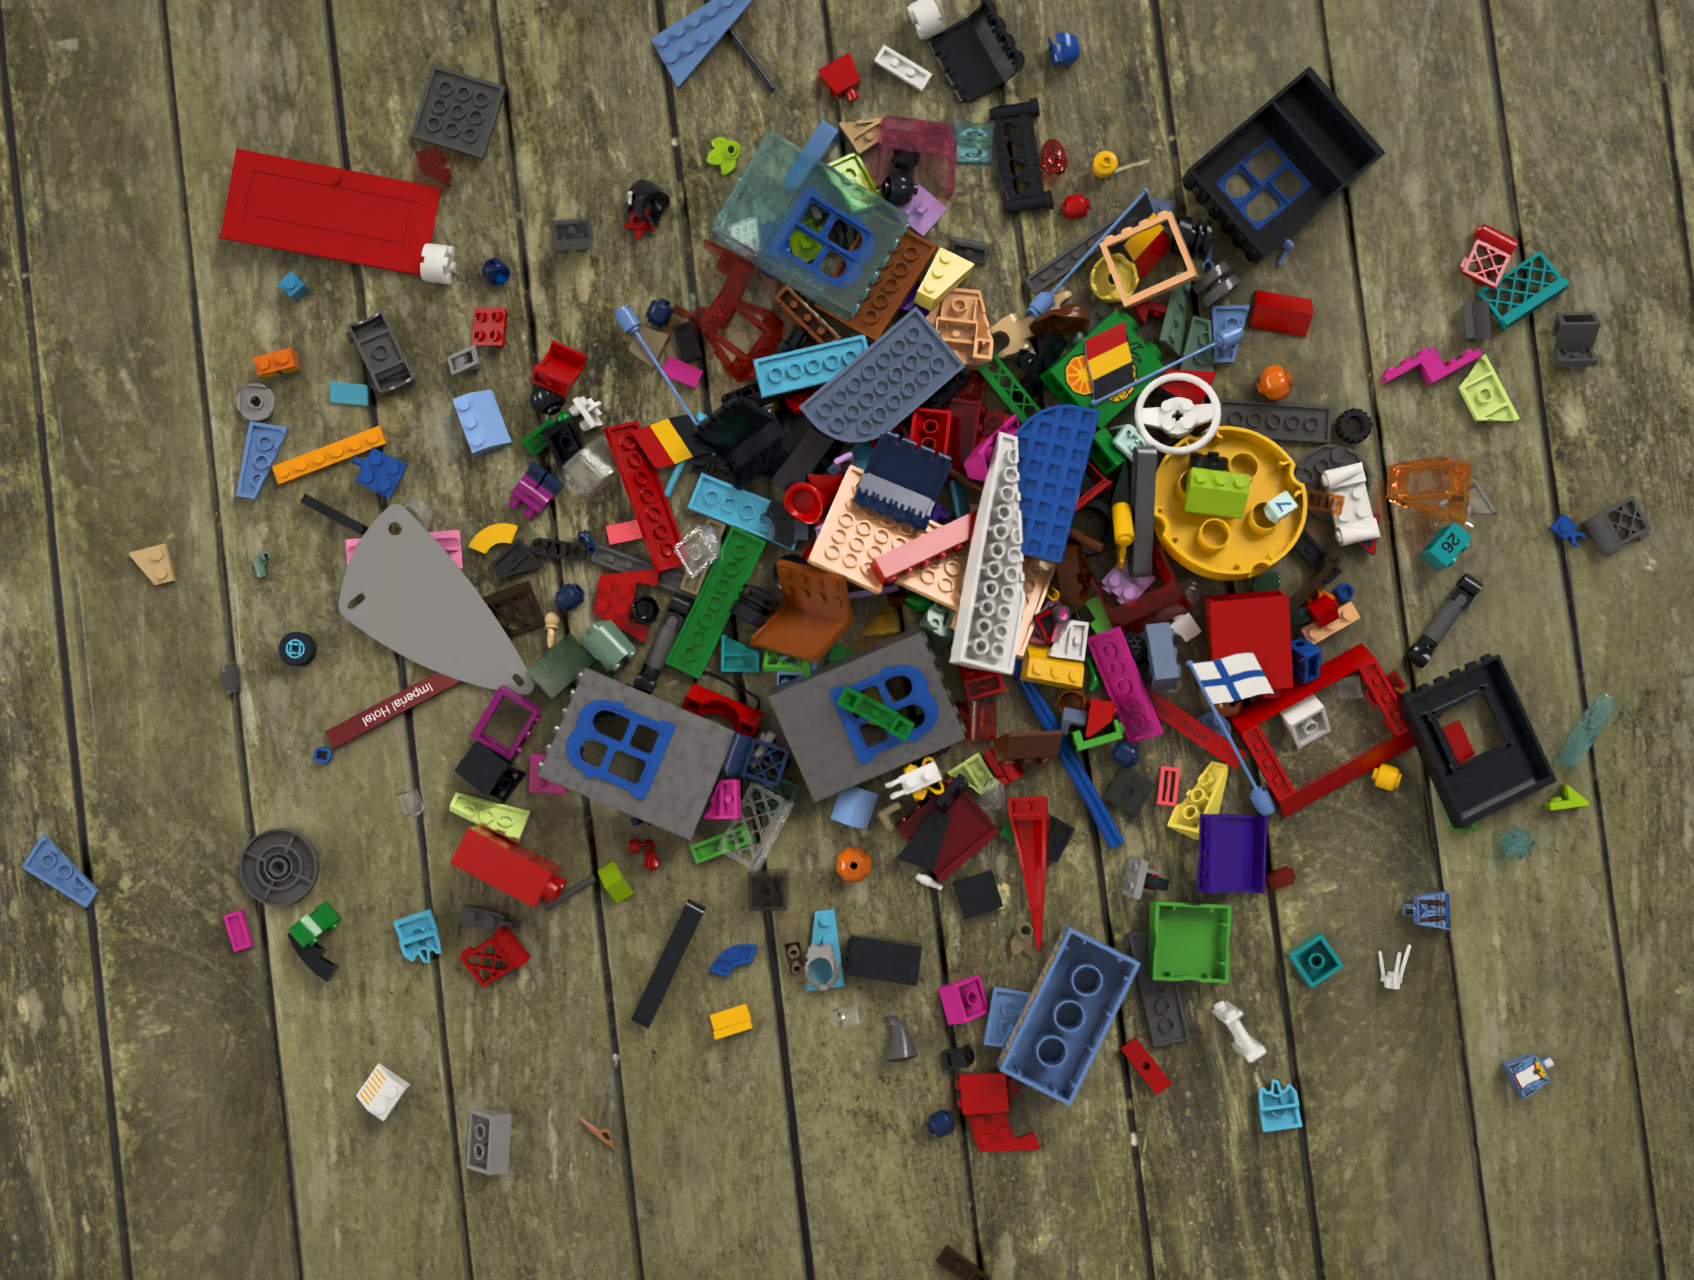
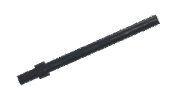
M704 0L703 2L707 4L712 0ZM733 28L728 30L726 33L767 89L773 92L776 89L775 85Z

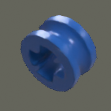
M319 747L314 751V759L317 763L326 764L333 758V752L328 747ZM320 751L328 753L326 760L319 758V755H321L319 754Z

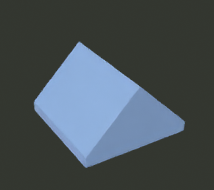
M856 786L840 791L830 819L867 831L878 794Z

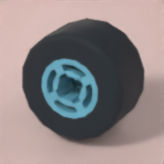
M302 632L288 633L282 638L278 647L282 660L289 665L297 667L306 666L311 663L317 653L314 639Z

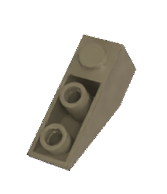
M797 913L778 916L779 931L789 977L804 974L806 958Z

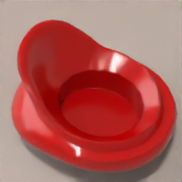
M797 482L786 490L783 496V505L785 510L794 519L803 523L814 524L818 522L826 511L827 500L824 494L814 485L807 482Z

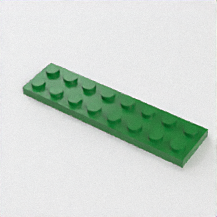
M732 525L665 661L666 664L700 680L732 615L729 610L734 601L739 600L740 595L738 593L740 591L743 592L744 588L742 586L748 582L764 550L766 541Z

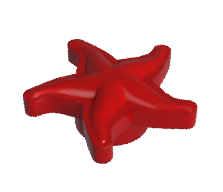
M635 209L631 210V221L628 224H623L625 229L636 231L637 240H640L644 230L656 231L655 227L651 226L647 219L644 222L639 219ZM652 210L644 212V215L648 218V214Z

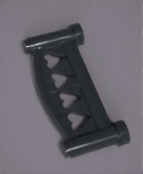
M1031 98L1028 102L992 107V109H989L990 121L994 120L993 157L997 177L1006 197V201L1003 202L1004 213L1013 214L1044 208L1046 211L1053 210L1052 191H1043L1032 119L1040 117L1038 98ZM1011 124L1020 128V130L1008 139L1005 137L1006 130H1004L1003 126ZM1012 142L1024 148L1014 157H1009L1007 154L1009 149L1006 147V144ZM1010 161H1016L1026 167L1013 176L1010 173L1012 168L1009 166ZM1014 179L1029 184L1021 193L1015 194L1013 192L1015 186L1012 185V181Z

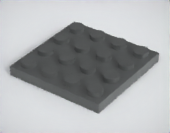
M433 65L410 135L411 138L484 160L507 88L493 82Z

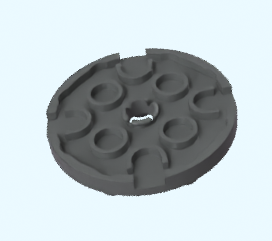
M1326 444L1311 450L1300 460L1294 476L1299 482L1305 484L1307 512L1322 520L1333 521L1325 488L1321 483V473L1326 470L1362 462L1366 477L1365 485L1369 495L1371 485L1370 470L1365 460L1356 451L1341 445Z

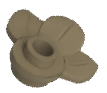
M1021 921L1016 925V934L1011 938V951L1014 955H1017L1023 950L1027 955L1036 958L1039 951L1036 946L1033 925L1028 921ZM1023 927L1028 928V932L1026 934H1022L1021 929ZM1044 930L1042 931V943L1048 941Z

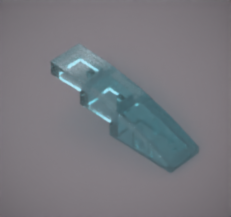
M1600 691L1579 719V725L1567 739L1568 743L1557 756V759L1575 770L1600 734L1618 702Z

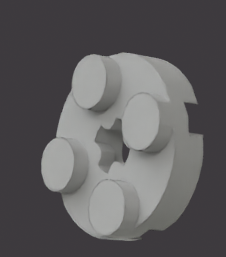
M261 383L246 385L247 387L237 395L236 405L238 410L250 421L261 422L270 419L277 404L274 392ZM256 397H259V400L261 401V404L258 405V407H255V405L252 404V401H255Z

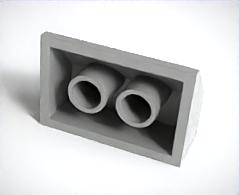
M470 1109L466 1168L487 1175L508 1173L512 1125L511 1113L501 1110Z

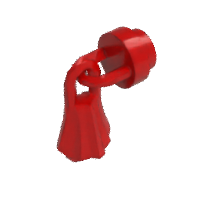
M637 838L629 841L630 853L634 852V854L639 853V847L644 846L645 857L643 866L650 871H655L659 868L660 861L652 839H646L644 843L640 844ZM650 843L652 850H648L647 847L648 845H650Z

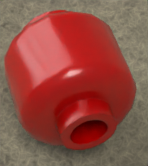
M1081 193L1067 196L1065 202H1062L1064 216L1068 217L1069 220L1084 218L1088 214L1087 210L1091 209L1089 198L1085 199Z

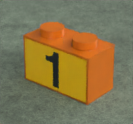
M292 348L253 357L257 375L264 380L301 370L297 352Z

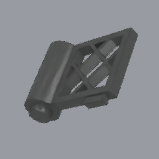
M1634 496L1584 521L1601 555L1606 554L1607 557L1617 553V548L1636 537L1638 540H1641L1650 535L1648 531L1651 530ZM1629 502L1633 508L1632 515L1624 512L1625 504ZM1614 512L1618 514L1616 523L1609 519L1608 513ZM1622 515L1631 518L1628 527L1620 525ZM1634 521H1640L1644 529L1640 531L1633 529ZM1619 528L1627 531L1626 538L1623 540L1618 536Z

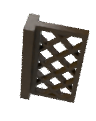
M530 580L482 597L488 607L497 610L496 619L499 612L510 616L506 626L500 624L502 628H505V632L506 630L511 631L506 633L508 637L545 624ZM530 593L532 598L529 607L519 603L522 595ZM510 601L515 603L512 613L501 609L504 602ZM517 605L528 609L524 619L513 615ZM530 611L538 614L539 622L531 623L526 620ZM512 617L522 621L520 629L514 630L508 627Z

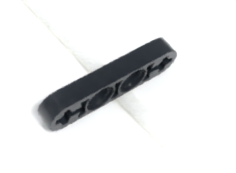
M304 494L300 501L361 535H364L369 528L307 494Z

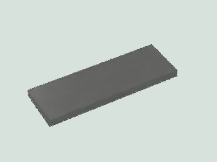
M1218 398L1221 406L1219 426L1249 429L1268 437L1272 441L1331 444L1333 406Z
M1149 929L1127 933L1131 956L1141 963L1136 972V978L1152 1047L1156 1048L1191 1040L1178 981H1160L1147 978Z

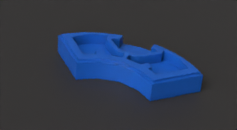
M745 943L726 949L716 958L709 972L728 977L736 966L752 964L757 945Z

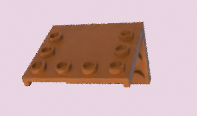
M779 559L776 562L784 604L750 638L751 645L816 663L854 622L845 575L830 573L823 569Z

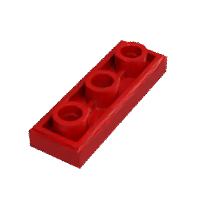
M1135 1036L1120 1048L1156 1095L1172 1084ZM1145 1062L1148 1063L1147 1068L1142 1067Z

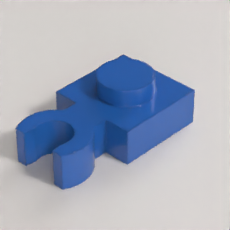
M1564 513L1549 527L1563 541L1569 538L1570 544L1574 547L1579 546V543L1575 540L1577 536L1582 540L1586 538L1582 532L1575 531L1578 525Z

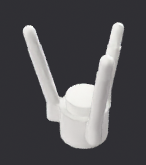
M1410 944L1407 945L1400 971L1401 952H1398L1395 970L1387 971V975H1385L1382 952L1378 951L1381 972L1380 981L1384 982L1385 988L1400 989V983H1402L1403 973L1411 949Z

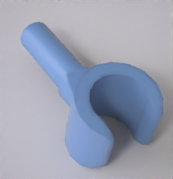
M1288 238L1281 245L1285 251L1277 262L1279 266L1282 265L1286 255L1294 247V243Z
M1210 245L1207 251L1206 261L1201 265L1202 270L1205 269L1206 263L1211 265L1210 270L1214 268V263L1211 261L1212 245Z

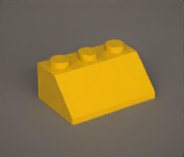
M1032 643L1027 644L1022 660L1020 680L1063 689L1077 690L1082 687L1084 676L1082 661L1047 656L1051 647Z

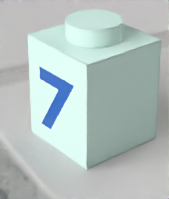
M1285 491L1269 501L1263 509L1265 516L1276 524L1293 513L1298 505L1289 493Z

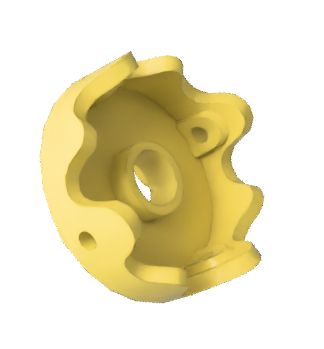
M1112 254V259L1126 294L1129 297L1135 291L1139 282L1136 266L1127 260L1123 254ZM1103 256L1096 262L1090 273L1091 289L1104 302H1122L1116 285L1108 281L1111 272Z

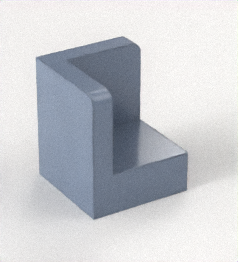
M1064 707L1060 725L1063 735H1068L1069 726L1083 728L1086 725L1087 711Z

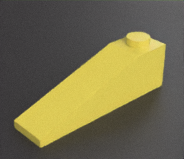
M1211 761L1199 776L1195 787L1192 790H1188L1186 793L1187 797L1181 804L1178 803L1167 826L1192 839L1199 840L1200 813L1219 814L1229 765Z

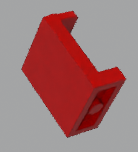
M553 340L548 353L539 365L535 364L533 367L530 381L566 397L584 370L587 355Z
M1002 1071L969 1074L962 1072L959 1078H957V1089L961 1090L958 1104L963 1114L1010 1112L1011 1098L1008 1074Z

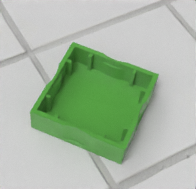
M1150 900L1147 978L1160 981L1195 980L1205 983L1229 984L1230 954L1228 943L1231 934L1232 905Z

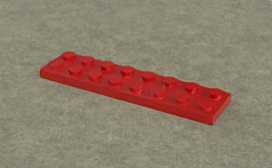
M639 421L606 427L603 431L656 573L689 564L690 559L657 470L630 431V429L641 428Z

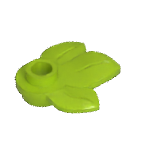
M717 137L711 141L714 149L709 152L707 162L712 165H720L722 175H727L735 169L737 159L742 154V147L737 141H728L724 137ZM731 147L735 148L733 153L729 151Z

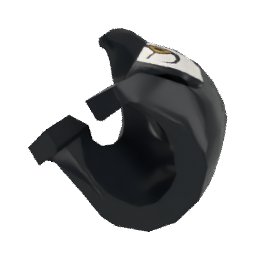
M641 179L636 181L627 192L625 210L627 213H630L635 208V213L640 220L644 222L647 219L651 226L657 227L660 225L658 220L669 206L670 199L659 186L651 181ZM649 201L652 204V211L648 214L647 218L642 210Z

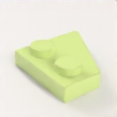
M979 752L947 772L955 778L961 773L966 777L969 784L968 787L973 788L981 795L999 786V783Z

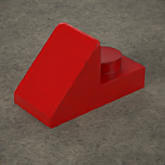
M1147 300L1132 307V310L1143 327L1148 313L1153 318H1165L1168 306Z

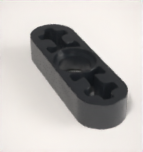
M536 538L531 543L532 552L538 556L581 561L587 555L585 546L580 543ZM542 542V545L549 546V542L552 543L550 545V554H547L549 551L547 549H541V552H538L535 545H539ZM557 544L564 546V552L561 555L554 553V547ZM568 545H571L569 548L571 550H577V547H580V550L583 551L578 557L574 553H569V557L566 556Z

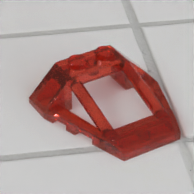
M722 292L719 293L698 322L707 341L712 345L716 357L721 361L724 371L738 383L756 375L753 360L772 356L776 351L777 342L780 338H783L784 322L772 311ZM733 309L763 332L747 355L717 332ZM749 311L764 317L762 322ZM719 343L736 356L733 362L728 358Z

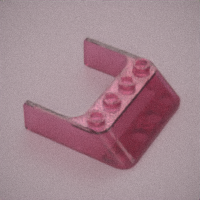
M897 116L884 117L880 122L875 190H879L882 186L885 153L895 149L947 157L945 199H949L954 193L957 142L953 127L943 122Z

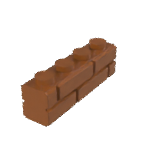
M785 285L774 296V302L817 345L841 340V337L788 285Z

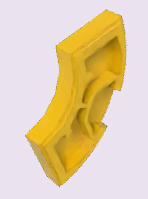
M508 523L488 526L476 534L468 547L487 555L490 549L497 544H512L519 526Z

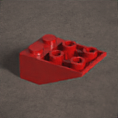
M957 665L967 701L1006 691L1001 673Z

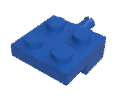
M372 448L368 458L365 460L354 456L351 463L361 467L360 474L355 482L389 499H392L408 468L407 464L375 448Z

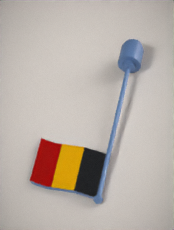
M1147 188L1142 189L1143 192L1050 293L1048 291H1041L1033 299L1027 309L1031 317L1036 319V317L1049 311L1055 305L1053 301L1055 299L1053 297L1055 292L1115 227L1119 235L1124 228H1134L1144 219L1149 218L1152 220L1156 218L1147 196L1149 193ZM1161 224L1122 241L1123 247L1136 266L1140 281L1171 248L1168 236Z
M627 304L623 305L614 312L616 315L615 319L625 333H635L687 413V415L667 418L644 428L630 429L631 433L654 468L672 466L689 458L711 453L713 456H716L715 453L692 441L689 431L698 425L697 421L638 333L641 322L635 312Z
M1125 322L1085 340V357L1092 379L1093 400L1091 405L1096 407L1098 403L1214 346L1225 350L1238 344L1244 338L1243 329L1239 325L1226 327L1215 333L1213 343L1134 381L1133 361L1126 339Z

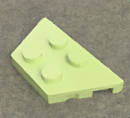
M1482 355L1458 387L1475 422L1519 420L1520 418L1487 355Z

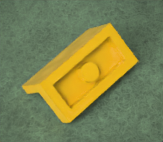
M747 1004L710 1015L715 1040L753 1028Z

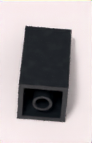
M852 934V939L847 940L846 950L850 951L849 958H845L844 970H847V975L917 986L922 952L921 943Z

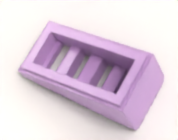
M848 452L833 460L838 474L847 471L850 464L856 466L852 452Z

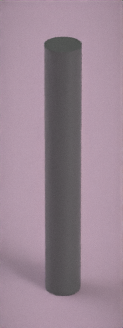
M592 874L562 892L557 901L553 900L551 904L545 902L543 904L544 908L549 910L596 882L595 876Z

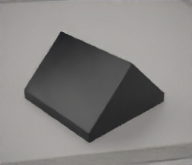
M571 417L543 427L544 437L558 469L564 468L585 452Z

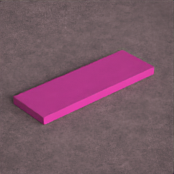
M1121 627L1088 636L1087 644L1110 700L1117 707L1116 714L1119 722H1122L1126 739L1131 743L1162 735L1164 733Z

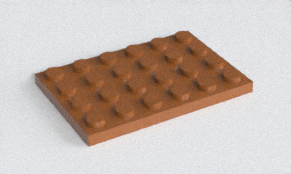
M873 211L865 225L873 233L875 249L869 261L862 265V272L858 280L853 285L842 289H835L826 285L813 307L859 334H865V337L875 342L888 329L938 250V246ZM860 233L848 251H855L862 245ZM842 259L831 277L838 278L845 273L847 267L844 259Z

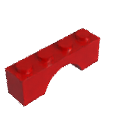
M695 683L692 684L682 706V709L700 717L705 714L722 716L733 725L735 732L753 738L764 714L759 710Z

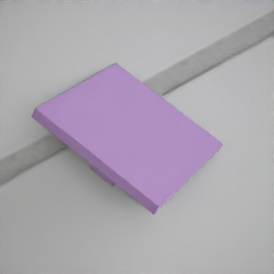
M918 184L917 195H914L911 202L907 205L898 207L894 213L924 237L948 208Z

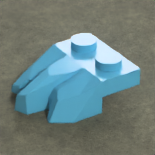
M431 909L394 920L393 924L400 940L399 945L402 953L411 962L419 955L423 963H430V951H434L436 954L441 953L439 930Z
M1272 1079L1270 1092L1264 1087L1259 1088L1258 1108L1263 1133L1302 1127L1298 1094L1291 1084H1288L1285 1090H1282L1279 1081Z

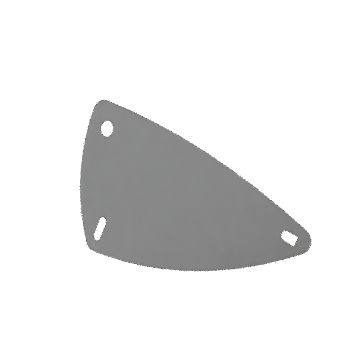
M400 504L390 505L365 532L349 561L340 592V613L381 644L433 671L489 689L498 690L500 686L505 685L518 694L528 695L532 693L535 684L506 632L475 587L440 544L405 507ZM393 522L399 523L402 527L401 533L397 536L389 532V525ZM361 593L365 595V600L354 609L348 608V603ZM514 674H519L525 683L521 687L513 680Z

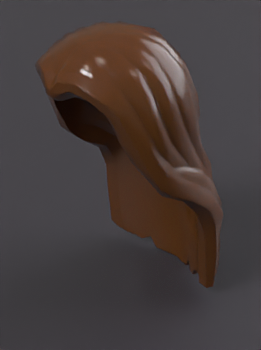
M1069 304L1060 309L1049 310L1036 317L1029 325V329L1033 338L1051 331L1062 336L1087 330L1090 318L1084 307L1078 304Z

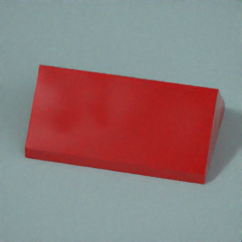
M1255 290L1249 328L1306 337L1313 316L1312 299Z
M919 407L913 411L910 439L917 442V449L923 444L935 449L933 456H937L938 452L947 454L952 411Z

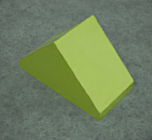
M615 861L598 870L606 891L617 904L634 894Z

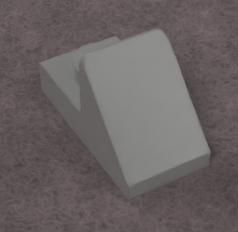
M475 345L447 357L451 375H459L471 369H481Z

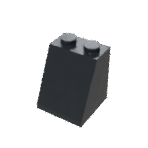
M476 741L470 747L466 756L458 763L457 768L454 770L482 795L501 804L507 801L526 775L524 771L479 741Z

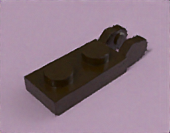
M947 1244L936 1259L939 1265L961 1280H975L973 1279L975 1274L984 1280L991 1278L979 1266Z

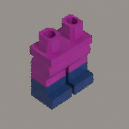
M532 461L523 478L512 490L513 496L508 504L516 510L519 509L522 503L528 505L523 515L532 521L538 514H543L544 510L565 485Z

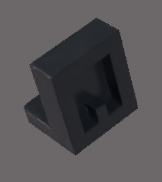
M970 1044L942 1051L946 1070L965 1068L974 1063V1051L971 1049Z

